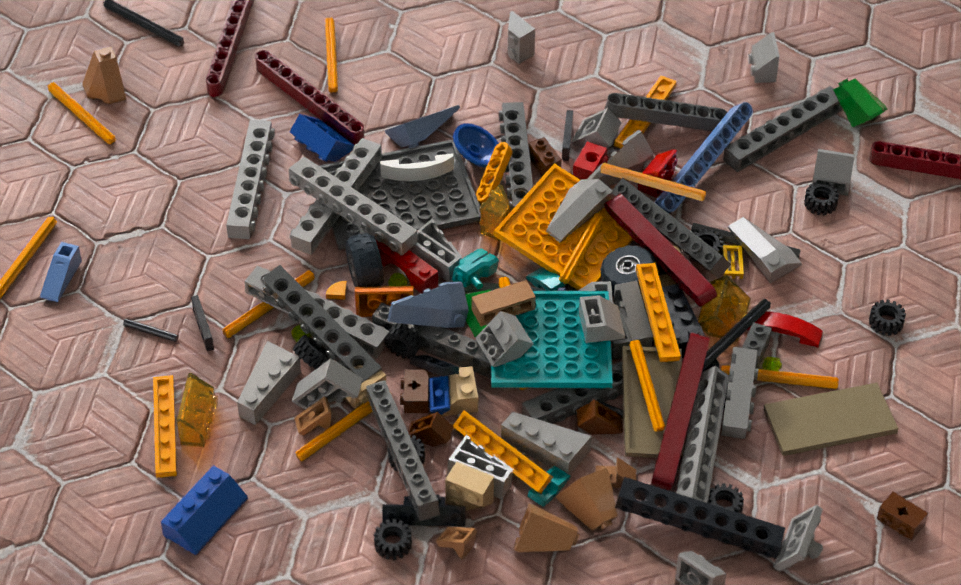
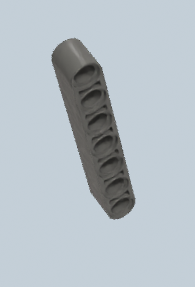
M620 93L609 94L604 108H609L617 118L713 131L728 113L722 108Z

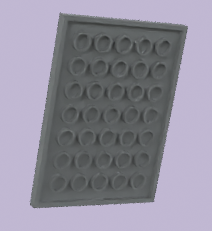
M454 140L382 153L381 160L358 190L359 193L417 231L432 218L439 230L483 221V213ZM453 154L454 169L435 178L420 181H397L381 177L380 161L398 159L400 165L435 161V155ZM344 161L320 165V167L334 176L337 168H340ZM341 215L331 227L338 250L346 249V241L351 236L365 233L361 228L348 222Z

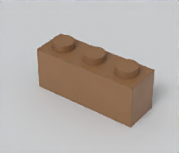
M527 280L472 297V311L480 326L489 324L500 311L516 316L535 310L536 296Z

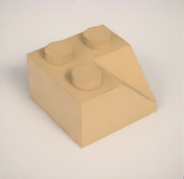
M456 462L445 479L446 504L466 506V511L492 504L494 501V476Z

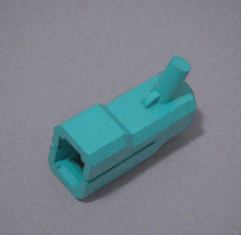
M482 248L477 249L459 260V265L454 268L452 280L453 282H462L463 287L473 284L477 289H481L483 284L479 278H488L497 272L499 259L491 253L488 254Z

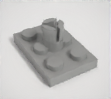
M815 505L792 518L773 566L779 572L787 567H792L798 561H803L808 555L810 558L815 559L821 554L823 545L814 540L815 529L821 522L820 516L823 511L821 507Z

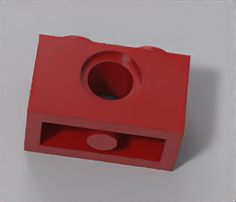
M586 142L573 165V176L580 180L588 179L601 164L608 163L607 148Z

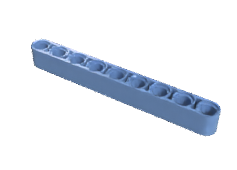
M743 102L732 107L672 182L694 188L752 116V106L747 102ZM663 191L654 203L669 214L674 212L686 197Z

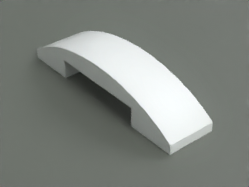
M453 154L435 155V161L400 165L398 159L380 161L381 177L397 181L427 180L444 175L454 169Z

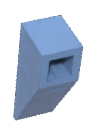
M64 242L60 243L53 255L40 298L55 302L59 301L82 262L79 246Z

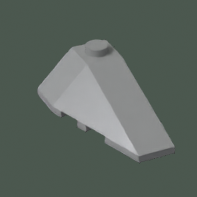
M638 130L622 143L623 147L618 152L614 151L611 154L607 164L640 173L644 171L653 160L654 153L643 133ZM602 164L588 178L599 179L608 187L618 184L621 180L620 178L602 174L600 172Z
M581 179L567 192L546 232L559 243L591 219L595 213L604 208V203L610 200L613 190L599 179Z
M743 217L728 226L730 232L770 283L802 265L790 248Z

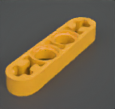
M501 142L494 148L476 192L477 200L483 206L493 201L512 155V148L506 142Z

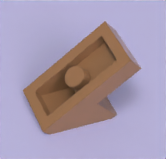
M324 396L295 417L299 434L304 436L317 426H321L326 430L330 427L331 410L327 397Z
M618 457L616 466L595 465V472L604 468L608 469L612 488H621L624 477L636 480V469Z
M447 527L436 542L439 547L454 548L460 559L463 560L474 547L477 530L475 528Z

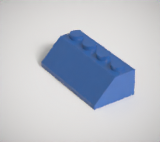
M213 465L162 519L163 536L197 555L243 505L248 496L230 474Z

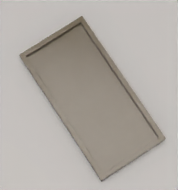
M622 346L624 455L628 457L657 458L664 430L654 431L630 346ZM642 347L666 427L682 365V352L679 349L680 361L660 362L657 348ZM686 438L684 439L680 459H683Z
M878 383L764 404L763 408L782 456L898 433V426Z

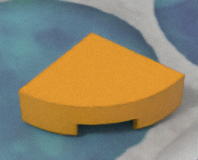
M339 281L332 284L326 291V299L345 300L347 281Z

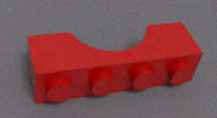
M376 240L384 267L389 263L399 267L408 277L411 286H414V289L421 294L423 290L428 288L432 290L438 287V270L410 250L402 256L392 251L384 243Z

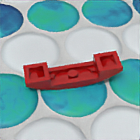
M766 311L755 322L772 328L771 331L798 337L800 338L799 343L813 347H819L823 333L821 329L805 320L777 312Z

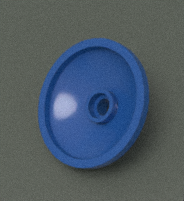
M470 123L459 125L453 133L454 144L458 152L470 163L480 167H487L494 148L499 144L494 136L484 128Z

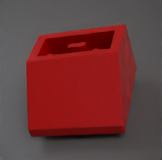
M672 149L656 155L642 173L672 181L677 173L675 171L678 162L676 158L677 150ZM638 184L637 190L655 198L663 192V190Z

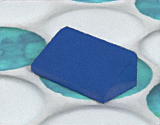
M449 376L429 378L431 414L438 412L443 415L450 410Z

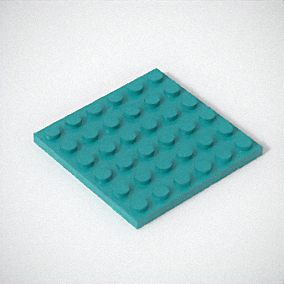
M533 291L536 296L535 310L516 315L533 345L518 359L496 367L491 365V388H612L611 340L586 343L579 315L580 297L600 295L609 301V291Z

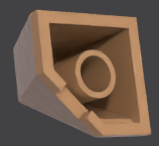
M111 46L93 52L82 83L87 98L93 100L98 98L107 104L127 100L117 58Z
M607 468L579 478L556 496L560 503L592 531L598 528L604 530L613 524L611 521L618 517Z
M529 503L519 527V535L521 536L516 538L514 549L517 552L570 551L572 545L575 546L577 544L580 534H578V529L573 524Z

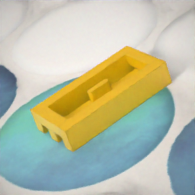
M723 245V257L728 261L727 251H730L731 271L727 269L724 272V279H728V276H732V279H736V276H739V279H743L742 246ZM734 251L738 253L739 271H735Z

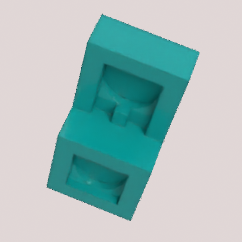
M539 268L526 276V279L536 288L543 287L547 291H557L558 288H563L566 285L559 281L560 276L558 274L549 272L544 268Z
M556 466L547 471L553 478L541 494L533 488L528 492L527 497L542 507H545L570 479L569 474Z

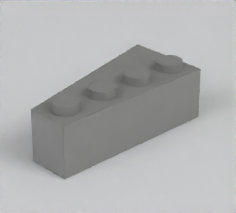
M269 341L266 342L237 401L240 418L254 425L259 422L301 373L299 356Z
M733 347L721 436L745 439L746 431H751L752 420H749L748 417L749 414L753 415L754 409L751 397H755L756 385H753V380H757L758 369L755 368L757 350Z
M512 412L501 424V438L550 468L556 466L569 475L591 450L590 435L516 412Z

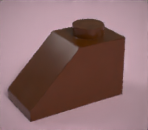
M595 399L577 410L578 427L591 435L621 434L623 432L622 416Z
M436 412L412 421L407 431L410 438L416 436V440L420 439L421 443L435 447L445 444L450 440L454 426Z

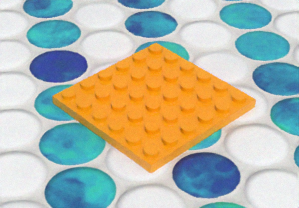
M554 163L496 227L493 236L549 272L560 276L592 218L560 243L548 234L546 230L567 192L580 179ZM605 207L598 212L600 215H603L604 219L568 282L569 285L577 290L591 282H599L601 279L600 268L607 255L619 247L630 245L633 241L625 230L608 214Z

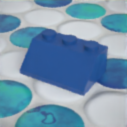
M303 114L298 115L289 131L295 136L294 139L297 142L306 144V149L319 154L318 158L325 162H328V160L338 161L350 153L354 147L353 143L322 120Z

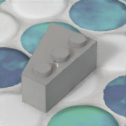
M433 218L417 231V243L409 249L438 270V275L447 282L452 279L454 268L459 265V260L462 259V256L452 243L448 242L444 237L443 231L439 230L435 225Z
M633 281L615 285L614 304L618 306L619 312H622L632 341L639 340L642 347H652L654 337L638 282Z
M329 359L297 383L292 402L306 410L324 396L327 397L328 403L333 401L337 403L343 402V398L350 396L352 399L357 398L363 378L338 362Z
M468 435L464 437L448 459L447 476L455 463L460 462L494 476V496L503 499L511 487L513 469L495 455L491 456L485 452L483 446H477L473 443Z

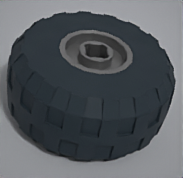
M367 233L351 236L346 241L345 248L354 286L380 287L384 283L381 256L374 236Z
M628 245L619 247L609 253L602 262L600 268L602 282L611 281L612 296L614 297V289L617 284L637 281L639 285L635 270L636 264L655 263L658 271L656 260L650 251L639 246Z

